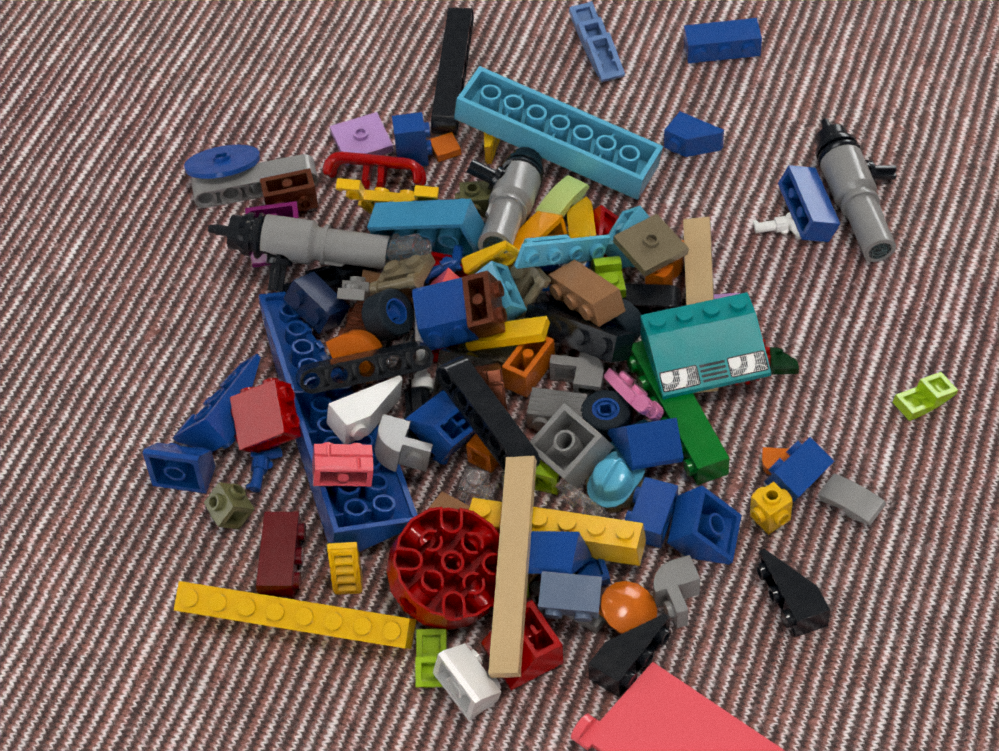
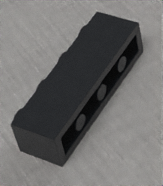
M547 301L528 304L525 319L547 316L550 325L546 336L554 339V342L610 363L630 359L635 333L608 323L598 327L591 321H586L581 314Z

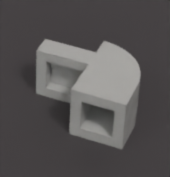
M581 351L579 358L551 354L549 363L550 380L572 382L573 392L585 393L588 396L596 391L604 390V368L599 358Z
M383 414L378 427L374 450L377 460L384 467L396 472L399 464L426 472L433 444L408 438L411 421Z
M690 555L671 560L662 565L656 572L653 582V598L656 607L663 606L665 614L673 619L676 629L687 626L688 607L684 599L700 595V577Z

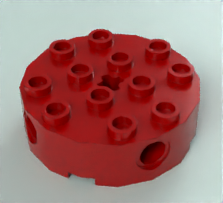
M443 506L429 508L410 519L390 548L386 568L391 593L403 611L423 625L447 630L468 627L486 616L494 606L499 533L493 524L476 512L464 508H443Z

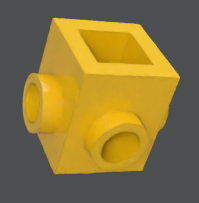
M775 482L770 483L766 487L758 488L751 496L750 517L768 535L791 520L793 503L791 495L787 490L781 489Z

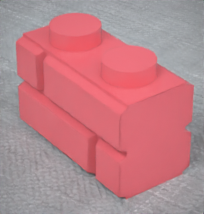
M330 442L314 444L312 458L313 486L371 487L373 478L372 445H362L361 443L333 444Z

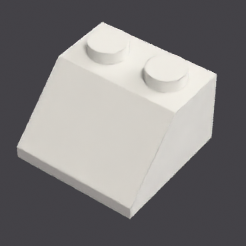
M464 643L440 652L437 656L433 674L468 721H470L498 701L501 694V685L497 678H491L482 667L483 662L479 654L474 649L470 650Z

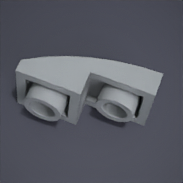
M350 276V281L342 280V288H338L337 299L365 301L370 296V282H366L365 277Z
M835 473L818 493L822 502L843 509L847 517L867 525L873 523L886 505L885 500L873 492Z

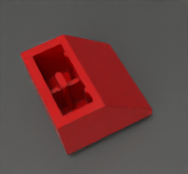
M533 600L526 603L521 677L503 678L510 690L564 663L563 644ZM492 630L481 642V646L489 658Z

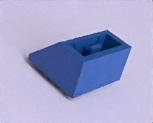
M443 390L404 419L411 421L409 429L421 441L433 444L431 452L441 463L470 441L476 433Z

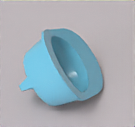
M619 450L609 453L594 467L587 483V493L590 499L598 506L605 508L617 507L630 497L642 480L645 468L631 470Z

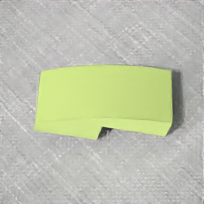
M567 175L550 190L535 211L559 214L564 217L571 206L582 200L590 186Z

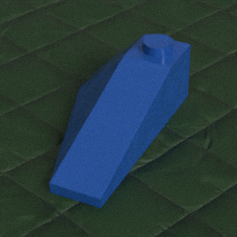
M255 354L240 363L220 384L221 389L203 402L205 407L196 415L192 414L177 431L173 439L176 442L191 447H203L207 450H212V452L221 447L226 449L236 440L234 436L236 429L231 415L230 397L239 394L243 388L253 386L261 357Z

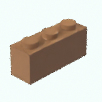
M575 259L548 274L551 279L549 289L552 296L556 300L565 303L570 310H575L581 314L586 321L589 320L598 327L625 312L620 289Z

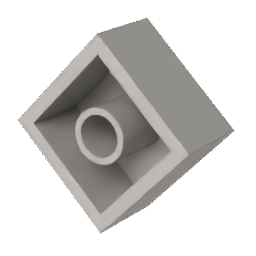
M565 403L530 441L537 450L539 457L576 490L593 472L594 467L614 448L603 435Z

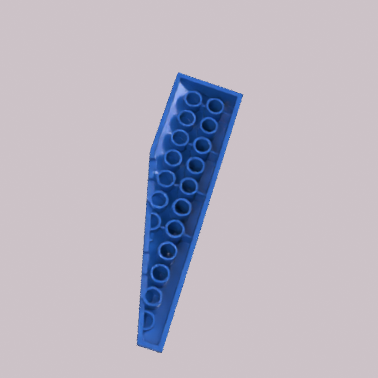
M285 292L259 294V304L279 381L290 383L295 393L294 403L300 420L299 429L301 437L295 440L328 544L357 542L358 551L361 552L401 533L410 519L418 514L400 464L396 472L384 467L375 456L374 450L378 425L368 436L348 443L372 445L373 478L371 487L313 486L312 458L314 444L325 442L343 444L327 425L328 404L355 392L352 390V386L310 394L300 387L296 374L301 366L332 359V357L326 354L322 342L315 339L309 324L304 323L300 315L283 299L286 294ZM336 367L332 370L331 377L339 379L344 373L340 367ZM308 373L304 377V384H313L317 380V374Z

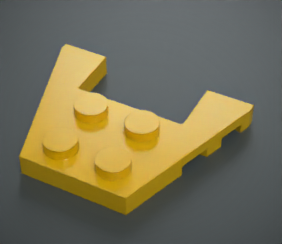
M337 178L336 190L339 192L345 190L346 197L350 200H358V206L369 214H372L375 203L437 200L439 194V187L415 185L414 192L411 190H400V193H396L382 187H376L374 190H365L361 180Z

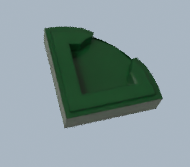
M770 347L771 375L799 374V365L795 358L784 353L780 348Z

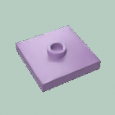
M377 112L330 126L331 134L339 152L383 155L394 151L393 144Z

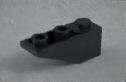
M766 549L759 550V560L756 564L757 574L762 581H766L768 593L773 604H778L780 607V614L785 627H790L794 636L798 637L828 626L830 608L818 586Z
M664 613L606 641L588 663L589 680L620 697L623 691L629 689L636 681L637 673L642 667L646 668L651 663L659 645L663 646L668 641L671 635V630L669 629L670 616Z

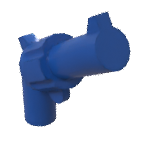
M455 245L452 258L446 256L443 260L439 261V265L431 269L425 283L428 284L431 279L438 277L447 268L453 272L463 271L460 265L464 251L463 246Z
M280 447L263 450L260 453L251 451L250 456L253 458L251 471L253 473L251 483L246 485V489L255 493L261 491L263 476L267 473L268 469L273 467V463L270 460L282 457Z

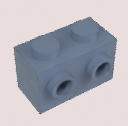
M542 571L538 603L539 611L544 613V617L550 619H561L562 615L574 616V620L580 622H591L592 618L598 619L602 577Z

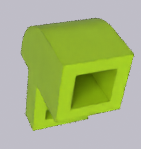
M620 256L593 258L591 270L619 288L622 298L626 297V286Z

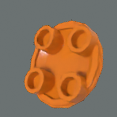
M621 581L607 587L601 597L599 614L611 628L623 634L656 618L657 607L654 598L648 590L637 583Z

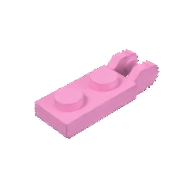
M611 368L606 371L604 378L637 412L642 415L645 414L652 421H657L663 416V407L656 401L650 400L647 396L648 393L637 384L633 385L635 380L624 371L617 373Z

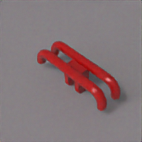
M341 151L329 155L322 169L324 175L333 178L337 175V170L342 164L362 165V184L365 190L370 188L373 167H378L376 187H386L388 168L411 170L413 183L419 186H424L427 180L426 172L422 165L415 160L403 157Z

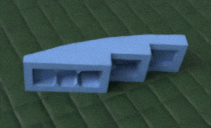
M593 2L569 7V14L576 32L600 81L605 82L624 77L625 72L610 32H606L602 18L598 17Z

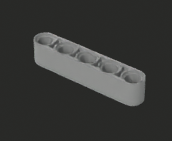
M301 154L260 162L246 171L227 177L212 179L193 178L191 186L194 202L198 207L210 208L263 197L260 183L261 178L308 168L311 169L313 181L316 184L318 176L314 159L310 155Z

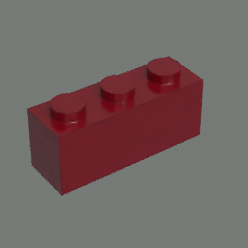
M264 512L256 580L258 594L295 600L296 590L301 589V572H298V565H303L304 549L300 545L301 540H306V523H301L299 512Z

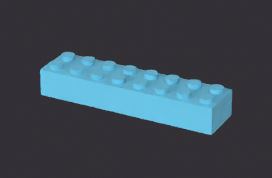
M481 66L478 67L456 100L455 120L516 147L534 149L541 158L636 200L640 198L660 163L663 150L662 145Z

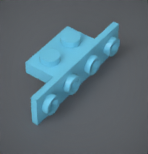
M568 234L526 238L521 245L514 266L520 269L565 264L574 259L578 262L592 261L593 258H602L610 241V236L599 235L570 238Z

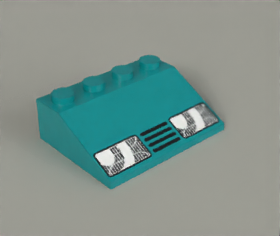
M748 292L640 315L641 339L663 400L771 376V369L757 315Z

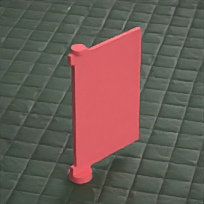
M654 662L646 668L600 721L587 713L578 721L571 734V740L587 751L591 747L597 751H785Z

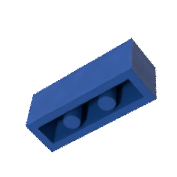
M757 18L684 25V48L688 64L761 56L762 36Z
M788 165L778 185L801 239L829 242L838 230L840 222L816 168Z

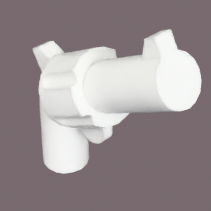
M790 212L786 216L774 217V220L758 222L753 220L755 234L776 231V233L781 232L783 235H786L790 230L798 239H801Z

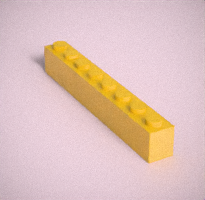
M183 581L178 582L174 611L405 649H412L416 619Z

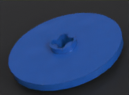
M249 145L219 146L193 155L185 162L184 168L186 174L194 178L212 179L227 177L255 166L260 160V153L257 148Z

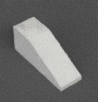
M400 375L329 403L327 425L343 444L361 440L368 436L379 424L383 414H387L400 399L403 378Z

